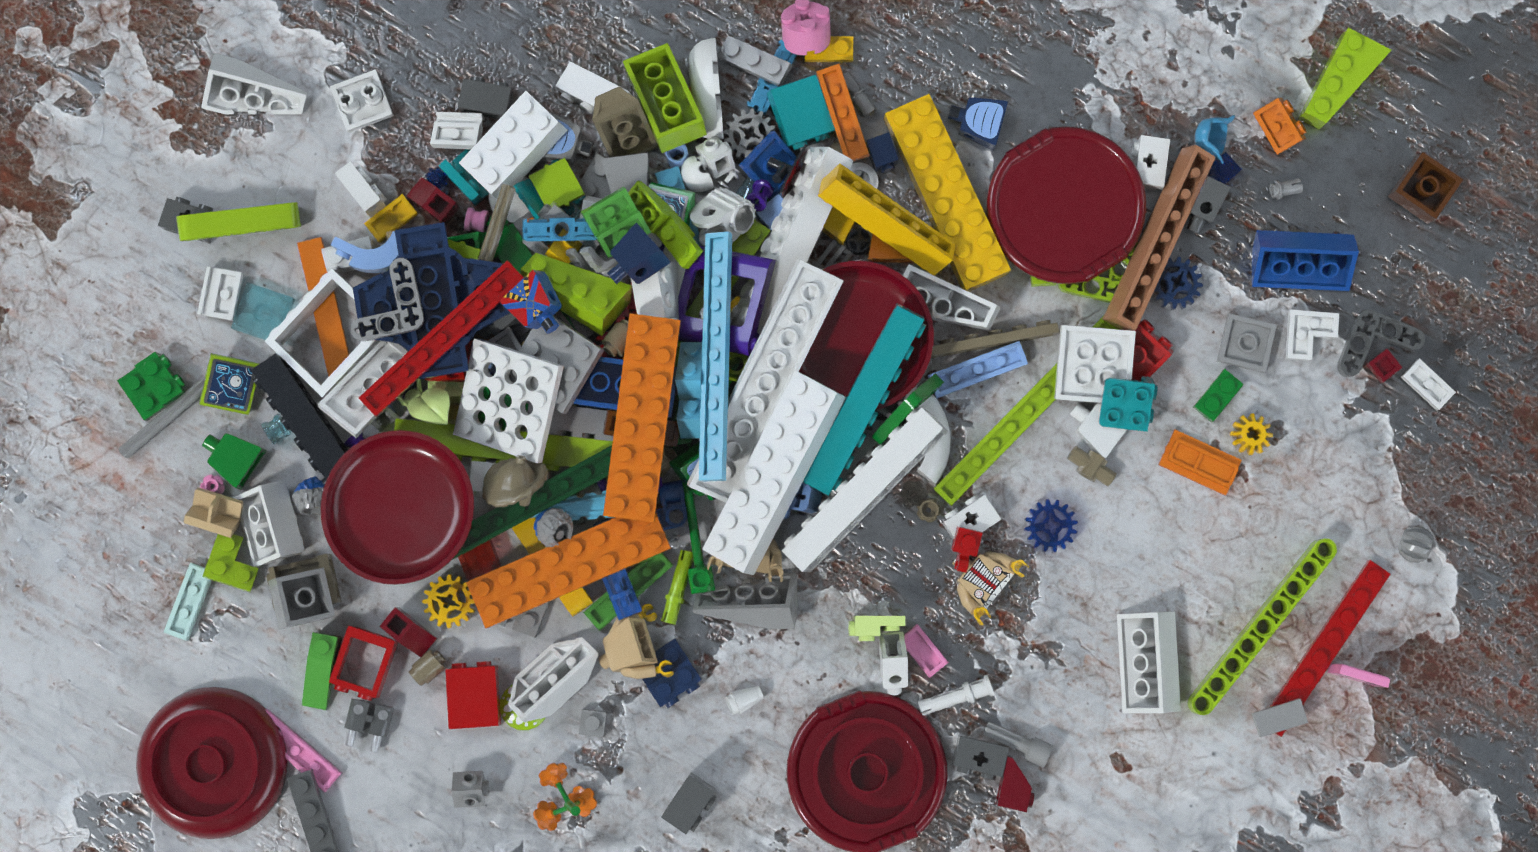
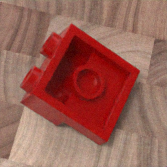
M1146 319L1140 320L1136 330H1129L1136 331L1132 380L1141 381L1142 376L1151 377L1174 352L1171 349L1173 344L1165 336L1159 338L1153 332L1154 326Z

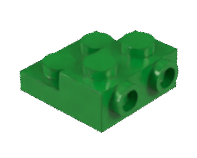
M153 352L134 365L136 368L117 380L144 421L150 420L186 392L183 388L186 386L185 382L179 374L174 375L169 368L172 366V363L164 353L161 355Z

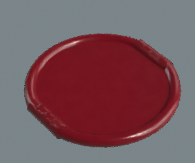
M1078 127L1045 128L1007 151L993 173L987 194L988 221L1004 255L1025 273L1037 279L1058 284L1089 282L1128 258L1142 233L1146 216V194L1143 181L1128 154L1104 135Z
M859 690L816 707L798 729L789 749L786 775L788 791L795 810L805 825L816 836L836 848L849 852H882L917 838L931 823L945 795L948 769L945 750L937 731L926 716L922 715L916 707L899 697L887 693Z

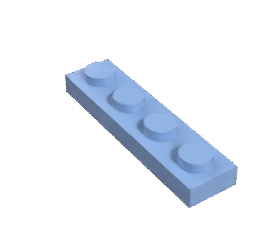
M1020 341L935 372L944 381L942 386L934 393L936 399L1027 365L1028 361ZM932 373V374L928 375V376H927L928 379H929L931 376H933L935 373Z

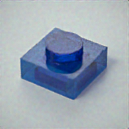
M1227 152L1221 155L1224 164L1217 159L1209 170L1213 178L1223 184L1229 182L1242 170Z

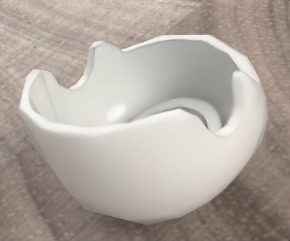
M691 156L683 162L681 168L685 185L691 191L697 193L713 189L714 184L710 174L702 173V170L699 168L702 162L697 161L695 156Z

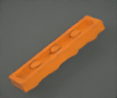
M840 64L816 71L843 155L854 161L869 157L867 145Z

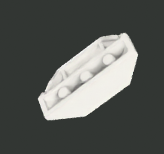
M582 637L576 638V640L551 644L514 678L508 706L523 722L551 716L588 682L598 657V652Z

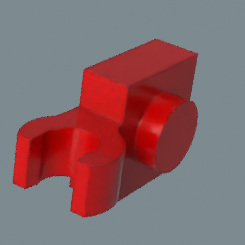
M957 526L951 548L952 551L958 552L954 569L967 573L969 555L977 557L982 532Z

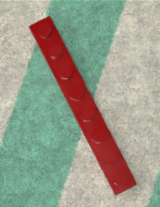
M507 260L359 397L360 401L377 417L500 304V300L524 277Z
M1367 560L1270 707L1298 698L1301 699L1302 705L1305 703L1390 576L1389 572L1373 561ZM1286 730L1277 732L1275 734L1279 737H1282Z

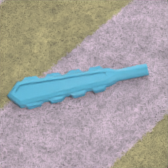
M603 491L601 495H596L594 492L587 493L583 498H578L576 495L570 496L565 501H561L548 509L561 508L569 514L572 521L579 520L581 517H586L588 520L597 519L599 516H603L606 491Z

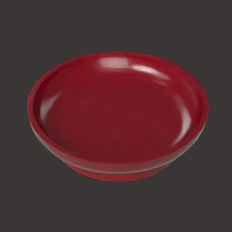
M847 261L828 266L822 270L842 279L843 283L799 373L847 397L896 304L899 303L923 316V324L926 327L920 338L915 337L912 341L911 346L914 349L908 360H902L899 365L902 371L897 381L890 382L887 387L890 393L885 403H879L876 410L892 405L902 399L917 385L930 362L934 343V329L928 306L920 292L907 278L887 266L868 261Z
M396 430L378 433L351 447L331 470L321 498L322 528L335 556L355 574L382 584L397 585L416 582L444 568L463 547L469 535L474 515L472 485L461 461L447 446L438 440L413 431Z
M205 687L194 689L175 697L154 715L142 734L138 746L136 772L138 784L147 805L164 824L191 837L222 839L250 829L261 821L273 808L282 792L286 779L287 760L285 752L287 753L283 735H280L279 732L281 731L280 728L265 710L266 708L259 702L233 689Z

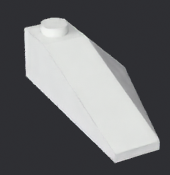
M214 53L201 108L222 114H234V112H248V114H257V112L302 114L307 92L239 59Z

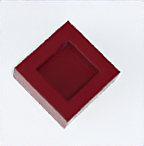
M1388 349L1383 350L1366 364L1380 383H1384L1403 368Z

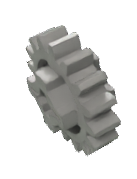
M751 108L749 114H746L744 109H741V116L738 117L736 114H732L734 121L726 122V126L730 129L723 131V135L729 137L724 142L726 141L731 145L732 153L737 152L736 159L739 160L741 156L746 158L753 151L748 149L757 146L765 138L759 132L760 126L762 125L765 129L766 136L771 131H775V126H768L771 118L763 119L762 111L755 115L754 108ZM752 120L750 123L741 124L744 121ZM751 131H753L755 138L750 137L749 140H747L745 133L749 134ZM734 133L740 138L739 145L734 141Z

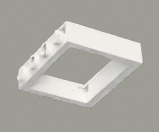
M333 269L320 278V282L304 295L299 305L288 312L285 320L278 327H275L265 340L322 398L380 342L377 340L361 342L323 384H320L283 347V344L338 285L354 299L353 286Z

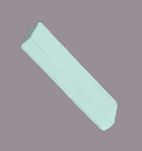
M194 563L189 564L164 633L189 641L212 581L202 577L205 567Z

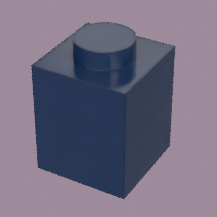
M889 132L866 140L869 158L875 172L881 170V173H886L895 169L899 158Z

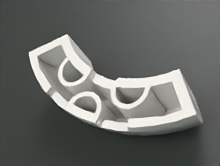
M710 38L697 43L689 53L690 90L704 121L707 135L703 137L710 139L716 135L719 139H724L720 96H715V94H720L716 39Z
M932 395L916 409L919 410L922 407L928 410L949 432L923 457L916 472L936 486L949 460L951 438L945 412L936 397Z

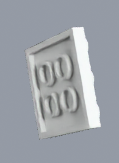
M1060 325L1054 399L1101 403L1104 382L1107 378L1132 380L1136 331Z

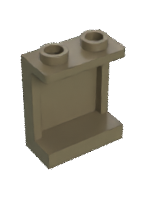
M323 554L311 559L269 567L270 573H267V582L277 577L324 567L332 605L342 602L331 554Z

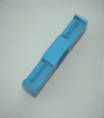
M780 40L778 43L780 46H778L774 56L792 65L797 54L789 52L785 48L783 40ZM759 78L757 82L759 86H757L750 102L747 101V107L749 109L754 108V111L757 113L762 111L763 115H766L771 106L767 93L779 86Z
M555 217L548 218V221L547 219H529V222H527V218L522 220V234L525 241L597 240L585 219ZM559 222H565L569 227V231L565 236H558L555 233V226Z

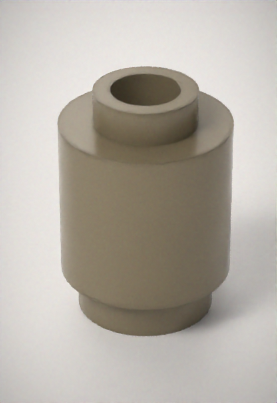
M622 319L620 323L617 322L602 340L603 349L608 355L612 357L623 356L629 321Z
M429 650L412 664V669L408 672L420 686L425 683L428 684L446 669L444 665L446 659L439 651L432 652Z

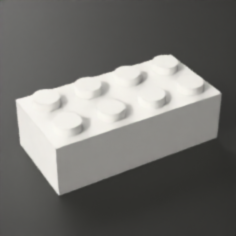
M525 91L466 154L459 164L491 195L498 198L503 184L514 186L520 182L568 130L534 97Z

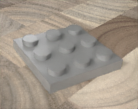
M553 315L559 327L549 334L545 332L542 326L538 329H532L519 351L564 366L555 409L562 414H567L603 354L604 349ZM512 369L509 377L516 381L517 374ZM532 377L530 382L534 390L539 385L536 377Z

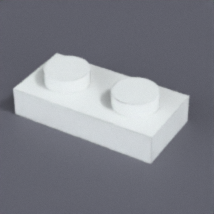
M1420 358L1401 376L1436 411L1440 410L1456 393Z

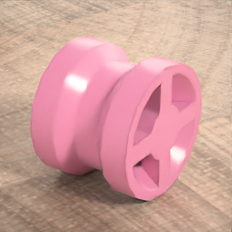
M469 207L465 216L464 231L486 232L487 227L485 225L488 222L489 211L482 210L479 212Z

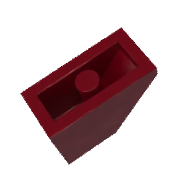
M1007 756L1003 777H1000L995 805L1027 812L1028 807L1032 808L1035 793L1031 792L1032 787L1015 760Z

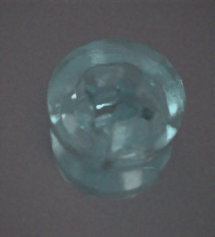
M280 414L274 415L273 420L270 422L265 421L261 424L265 434L274 445L279 442L281 437L291 435V431H288L281 423Z

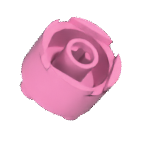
M796 0L795 4L790 5L782 12V39L785 48L789 52L797 55H807L808 51L815 50L816 54L829 46L831 30L828 7L819 3L809 2V0Z

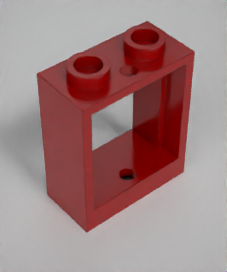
M348 625L329 683L335 685V690L348 693L349 690L358 692L357 697L372 701V698H380L399 642L395 639ZM353 638L386 648L372 689L340 679Z

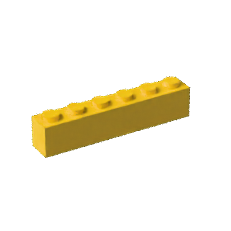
M839 163L822 179L818 196L823 201L832 205L846 217L851 218L865 230H868L884 243L896 249L904 257L912 260L923 270L935 276L953 261L956 245L954 242Z

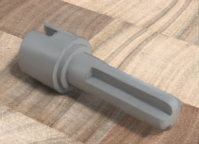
M992 722L987 723L983 733L987 737L1024 753L1026 760L1043 768L1054 746L1036 737L1029 740Z

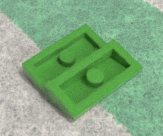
M625 187L618 189L581 211L586 223L608 258L612 256L610 252L635 223L647 235L651 233Z

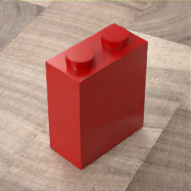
M491 661L476 662L477 667L467 668V663L452 664V669H445L449 729L501 725L498 665L492 666Z

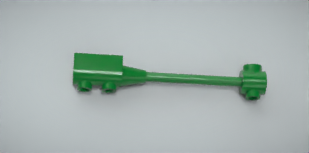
M675 395L672 418L668 417V419L677 420L678 395ZM679 433L677 447H670L679 456L692 447L694 444L693 438H681ZM682 482L695 567L688 569L691 594L716 591L712 566H710L709 570H707V566L704 567L694 493Z

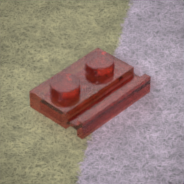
M491 539L458 557L467 581L502 567Z

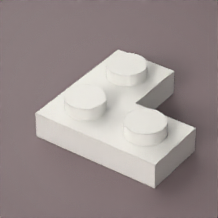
M1289 310L1285 359L1311 361L1313 337L1338 338L1339 313Z

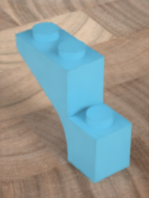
M681 342L675 382L679 396L677 424L681 438H700L702 342Z

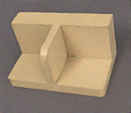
M198 487L194 493L193 505L185 514L184 523L231 538L240 526L243 501Z

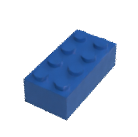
M600 357L573 404L617 410L623 360ZM675 367L674 369V377L668 415L669 418H672L676 392L675 377L677 367Z

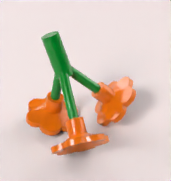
M551 763L545 770L539 773L540 784L542 786L550 785L558 788L565 801L564 806L558 809L554 802L547 803L543 800L537 804V809L534 810L533 816L538 821L537 824L541 830H555L557 823L561 820L560 813L569 811L574 816L580 814L582 817H587L590 815L591 810L597 806V800L594 798V791L591 788L584 789L582 786H576L573 789V793L567 795L562 786V779L568 775L565 763Z

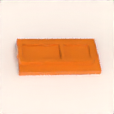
M1174 429L1158 465L1226 496L1242 460Z

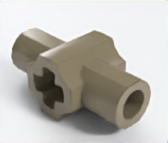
M1075 446L1067 457L1068 460L1078 466L1076 471L1092 482H1095L1097 479L1108 487L1117 475V473L1106 466L1108 461L1092 450L1086 453L1078 446Z

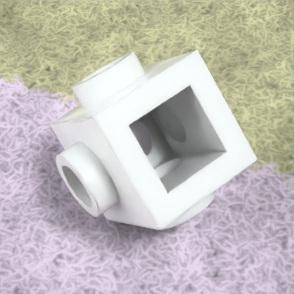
M716 135L695 147L698 154L696 159L702 162L700 169L706 170L714 179L736 168L731 147L726 141L722 142Z

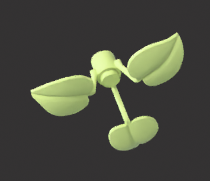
M418 378L416 380L417 389L409 390L404 398L401 396L397 398L401 406H407L410 415L415 419L433 424H448L450 398L446 391L439 388H430L423 392L421 379Z

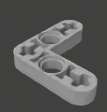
M397 258L389 267L398 310L355 320L351 325V334L355 339L366 342L416 331L423 326L424 314L412 264L407 259ZM402 263L404 267H408V270L404 272L405 279H411L412 283H402L397 286V281L402 282L401 275L395 273V269L399 268L398 264ZM409 287L413 289L414 297L412 300L403 301L400 298V292L403 288ZM417 303V308L412 307L415 316H419V319L415 321L416 325L412 326L410 322H406V318L410 316L409 310L407 308L403 310L402 306H411ZM386 317L392 318L395 322L394 328L388 332L383 331L381 328V321ZM376 320V328L379 334L374 335L375 330L366 331V336L364 337L360 333H356V329L360 328L361 323L366 327L374 326L371 321Z

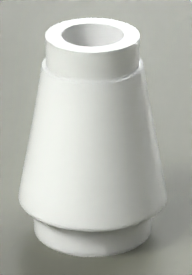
M758 685L730 692V695L725 697L732 715L737 713L741 715L764 699Z

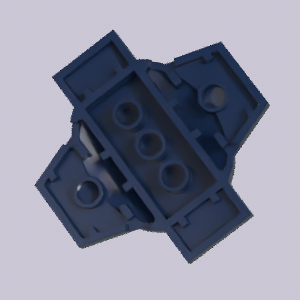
M445 222L394 230L398 249V256L395 259H407L413 266L424 314V324L416 331L375 340L401 344L410 351L503 265L502 263L463 258L449 247ZM402 263L398 264L399 268L395 269V273L401 275L402 282L397 281V286L402 283H412L411 279H405L404 272L408 270V267H404ZM390 268L388 271L380 273L353 287L357 319L398 310ZM406 287L400 292V298L403 301H410L414 297L412 288ZM417 303L411 306H402L403 310L406 308L409 310L410 316L406 318V322H410L412 326L416 325L415 321L419 319V316L413 314L412 307L417 308ZM501 303L498 304L419 379L468 372L469 365L466 346L473 339L476 332L511 313ZM386 317L381 321L383 331H391L395 326L394 320L390 317ZM376 320L371 321L374 326L366 327L363 323L360 324L359 331L362 337L366 336V331L375 330L374 335L379 334L376 328Z

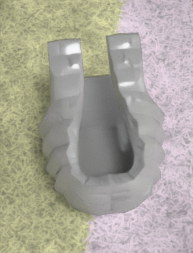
M591 246L584 247L580 250V254L574 248L566 250V256L570 258V262L576 267L608 278L611 277L607 272L618 264L613 256L609 258L606 256L601 246H599L596 252ZM627 275L620 282L630 285L631 277Z

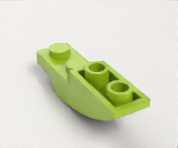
M637 181L628 192L637 210L640 211L651 233H655L679 265L683 269H689L703 252L693 239L695 233L660 196L643 182Z

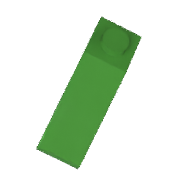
M320 632L312 633L307 656L302 706L327 710L332 683H329L340 651L342 637Z

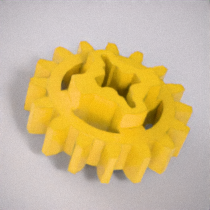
M448 574L446 581L442 576H439L438 584L434 582L429 583L432 587L431 591L424 590V593L428 595V599L422 600V603L428 604V608L424 610V613L431 612L432 615L429 620L434 621L438 619L437 626L439 627L444 622H446L447 628H452L453 622L460 627L462 626L461 619L465 621L470 620L467 615L468 612L475 613V610L471 608V604H475V602L471 599V593L467 589L466 582L461 584L462 577L460 576L455 581H453V577ZM451 585L448 591L438 592L441 587ZM461 590L465 595L466 603L462 602L459 596ZM453 595L452 600L460 606L450 605L447 608V603L440 597L450 598ZM434 600L438 602L440 607L439 614L434 607ZM456 610L462 611L458 616L448 618L451 612Z

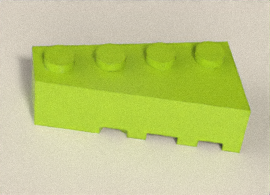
M1348 27L1340 36L1298 119L1320 130L1390 53L1391 49Z

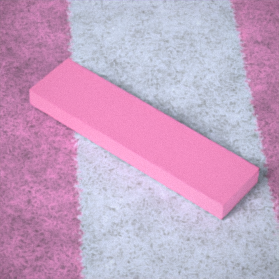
M265 709L281 730L279 732L280 735H283L287 753L285 752L286 760L300 772L313 769L318 787L322 791L327 792L342 772L270 710Z

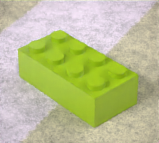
M668 43L623 61L627 77L661 153L707 135L703 118Z

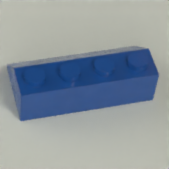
M1256 230L1252 249V287L1349 291L1359 253L1354 234Z

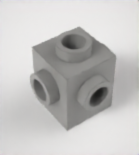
M483 771L453 772L451 792L454 808L485 805V796H489L490 787L489 781L484 780Z

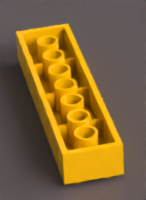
M930 94L886 112L883 120L932 226L936 231L956 244L953 261L950 262V265L960 287L970 292L1008 275L1011 271L1009 264Z

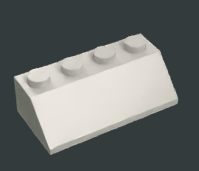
M1175 612L1117 614L1123 713L1180 712Z

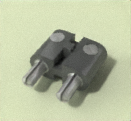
M351 698L344 728L349 729L345 745L349 747L353 730L350 747H354L357 731L373 735L370 747L371 752L374 750L378 736L374 753H377L381 738L388 735L394 708Z

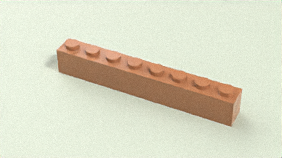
M1194 145L1181 149L1102 319L1119 330L1137 329L1215 160V156L1201 147Z

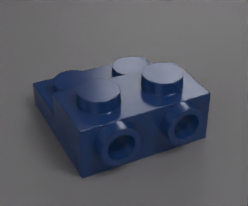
M675 638L655 651L658 663L654 664L656 667L664 660L670 661L673 665H666L663 668V672L673 671L674 674L671 677H664L659 673L656 674V677L643 678L644 683L660 707L665 705L667 709L680 701L677 696L684 691L689 695L701 687L698 682L702 680Z

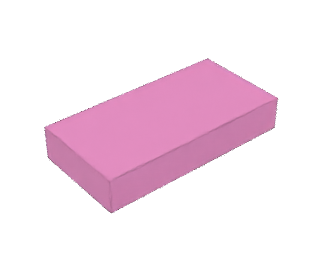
M918 624L904 634L906 650L929 678L949 663Z

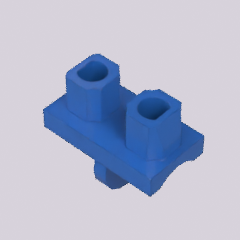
M626 569L602 579L619 620L642 611Z

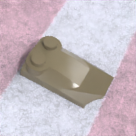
M616 87L595 97L592 120L610 158L642 154L658 147L637 98L630 95L622 87Z

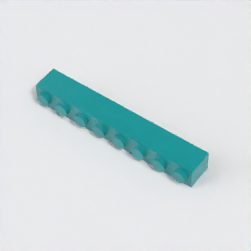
M899 303L896 304L803 480L805 484L828 496L832 490L836 491L837 487L841 484L843 478L839 476L843 468L849 469L854 459V456L851 454L855 446L861 447L866 437V434L863 433L866 426L873 425L878 415L875 412L878 404H884L890 393L887 387L891 381H897L902 371L899 365L903 359L908 360L914 349L911 346L912 341L915 337L920 338L926 327L923 324V316Z

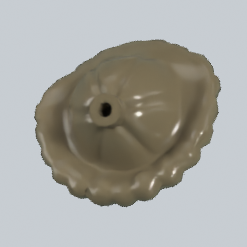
M517 455L515 459L510 458L493 464L483 480V500L494 507H507L508 505H514L518 501L520 506H529L532 495L543 487L547 479L548 471L545 464L528 461L522 455Z

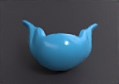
M1235 115L1229 118L1212 117L1203 119L1195 131V144L1215 156V159L1220 160L1222 164L1224 162L1221 154L1226 144L1227 125L1234 120Z

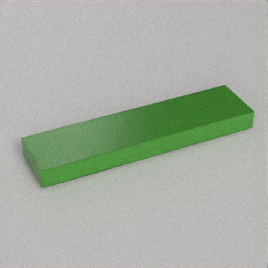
M663 553L638 563L627 573L637 598L673 566ZM608 592L604 593L583 612L599 631L617 616Z

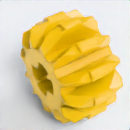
M1254 413L1249 414L1248 419L1242 415L1239 417L1240 423L1234 422L1232 424L1237 430L1230 432V436L1237 437V440H1234L1232 445L1241 444L1238 452L1242 453L1247 448V454L1251 456L1254 454V451L1260 454L1263 452V447L1270 446L1269 441L1265 438L1273 437V433H1266V429L1270 428L1271 425L1270 423L1262 425L1264 421L1263 416L1256 420ZM1254 431L1256 436L1248 438L1247 433Z

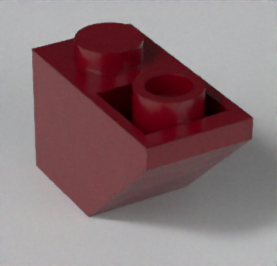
M422 177L406 195L439 223L445 222V225L460 208L454 200Z
M394 607L379 626L397 642L419 657H422L438 639L400 607Z

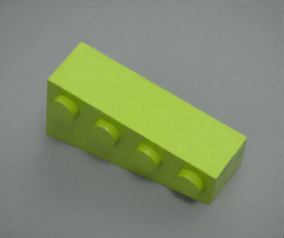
M535 253L521 268V275L523 277L527 276L532 270L545 272L562 304L560 310L601 336L631 303L632 285L623 282L616 284L611 278L539 253Z

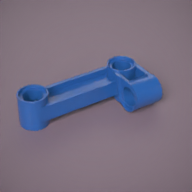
M682 480L663 483L659 491L660 502L663 508L656 509V513L664 531L681 528L687 523ZM675 510L683 513V519L679 523L670 521V514ZM613 518L599 520L593 525V527L602 524L606 521H609Z

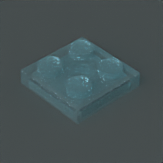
M247 282L231 329L266 340L270 332L285 320L286 315L293 307L295 299Z

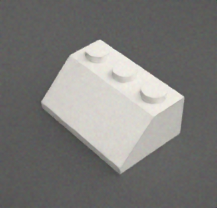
M285 480L259 485L234 497L243 501L241 523L254 567L263 566L305 552L303 538L300 535L297 524V516L293 510L290 492Z

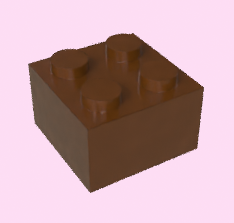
M1422 152L1412 160L1388 197L1429 224L1437 219L1463 179Z

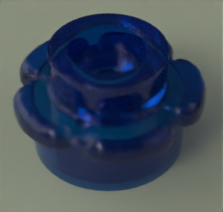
M438 167L435 170L429 168V172L425 175L426 179L439 189L443 185L446 186L445 180L447 176Z

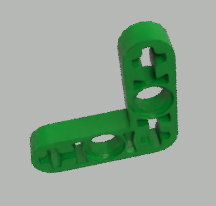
M936 373L901 403L871 437L879 445H882L889 438V434L896 427L900 426L915 408L932 396L942 386L944 381Z

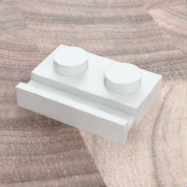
M436 112L437 119L434 122L430 141L433 148L472 149L481 139L482 123L485 120L482 113Z
M207 266L197 314L235 321L244 274L242 272Z

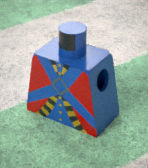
M532 270L500 300L501 304L527 328L538 329L542 326L545 332L549 334L559 327L553 315L561 309L562 304L547 274L543 271Z

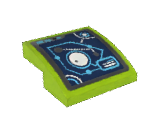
M211 353L199 404L249 415L256 387L252 380L255 375L251 369L259 365V363Z

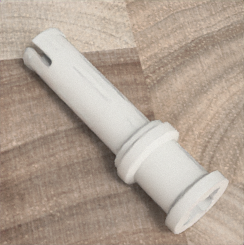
M984 675L983 679L971 683L966 681L962 684V687L919 700L918 703L922 715L925 716L966 701L974 703L975 699L987 695L992 697L994 692L988 675Z

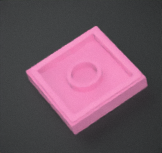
M1331 663L1327 672L1375 687L1388 688L1390 683L1389 677L1344 664Z

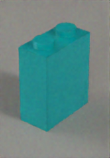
M816 75L771 89L767 93L782 139L788 147L793 146L794 150L803 148L805 144L808 145L807 141L815 139L818 143L829 139V134L835 131Z

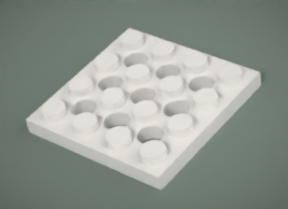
M475 338L468 363L469 371L466 372L453 434L514 456H525L526 460L534 463H542L564 366L480 338ZM490 363H493L496 367L494 376L490 375L488 371ZM512 369L517 374L515 383L511 382L509 378ZM532 377H536L539 383L536 390L530 384ZM485 387H488L491 392L489 400H486L483 395ZM506 394H509L512 399L510 407H507L504 403ZM527 401H530L533 405L531 414H528L525 410ZM480 411L485 414V422L483 424L478 420V413ZM501 418L507 424L505 431H502L499 427V420ZM522 425L528 430L526 438H523L520 434V427Z

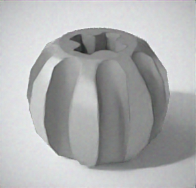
M1421 526L1408 527L1402 535L1398 547L1399 554L1409 562L1419 563L1428 559L1433 546V535L1429 530Z

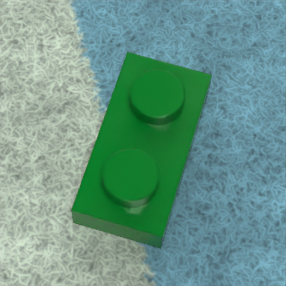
M1223 369L1193 408L1212 423L1244 384L1226 369Z

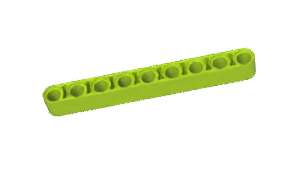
M1326 538L1318 539L1309 545L1189 696L1187 705L1191 712L1198 715H1207L1216 707L1335 557L1337 547L1332 540ZM1321 543L1325 544L1328 549V553L1324 557L1318 552V547ZM1306 562L1310 563L1313 568L1309 576L1303 572V565ZM1291 581L1295 582L1298 587L1294 595L1290 594L1287 589ZM1276 600L1282 604V611L1279 614L1274 613L1272 605ZM1260 620H1264L1267 624V630L1264 633H1260L1257 630V623ZM1245 639L1250 640L1252 644L1251 650L1247 653L1241 647ZM1230 658H1233L1237 664L1233 672L1228 671L1226 667V662ZM1216 677L1221 681V688L1218 691H1214L1211 688V681ZM1199 697H1203L1206 701V706L1203 710L1199 711L1195 706V702Z

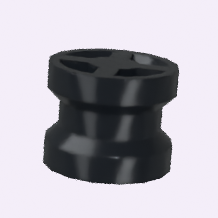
M857 228L852 230L847 237V249L854 255H863L870 247L871 236L865 229Z

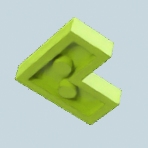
M218 534L202 577L250 593L259 568L235 561L243 537L233 534L229 538Z

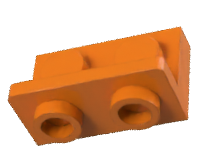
M1277 98L1253 113L1277 155L1306 140L1304 134L1307 133L1300 120L1296 122L1292 115L1295 111L1289 100L1284 101L1283 98Z

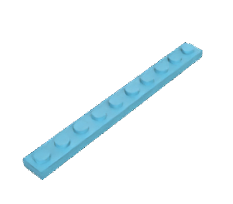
M728 231L705 234L699 481L702 482L726 481L732 233Z

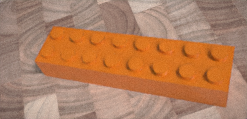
M629 314L603 516L647 522L655 521L681 320Z
M655 513L654 522L615 517L576 534L571 539L558 542L559 545L546 547L466 582L485 628H490L668 551L672 547L657 513Z

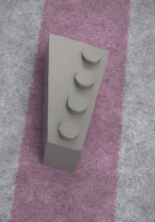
M529 401L528 414H531L533 405ZM572 404L567 414H562L554 408L549 430L550 435L613 441V436L603 434L607 412L605 408L592 407L590 409L583 408V405Z

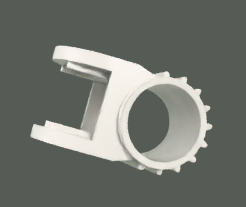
M720 187L711 191L705 199H702L695 205L690 213V219L694 226L703 228L699 233V241L702 246H705L706 233L728 231L732 233V242H734L740 234L746 233L751 228L756 217V209H754V204L727 188L723 189ZM709 210H716L712 215L709 213Z

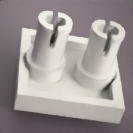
M376 69L330 86L348 133L394 116Z

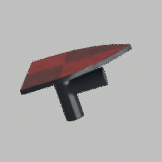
M805 144L793 165L770 157L767 166L777 170L772 180L775 183H781L787 174L779 192L780 196L785 197L790 192L793 186L792 179L801 169L802 157L808 145Z

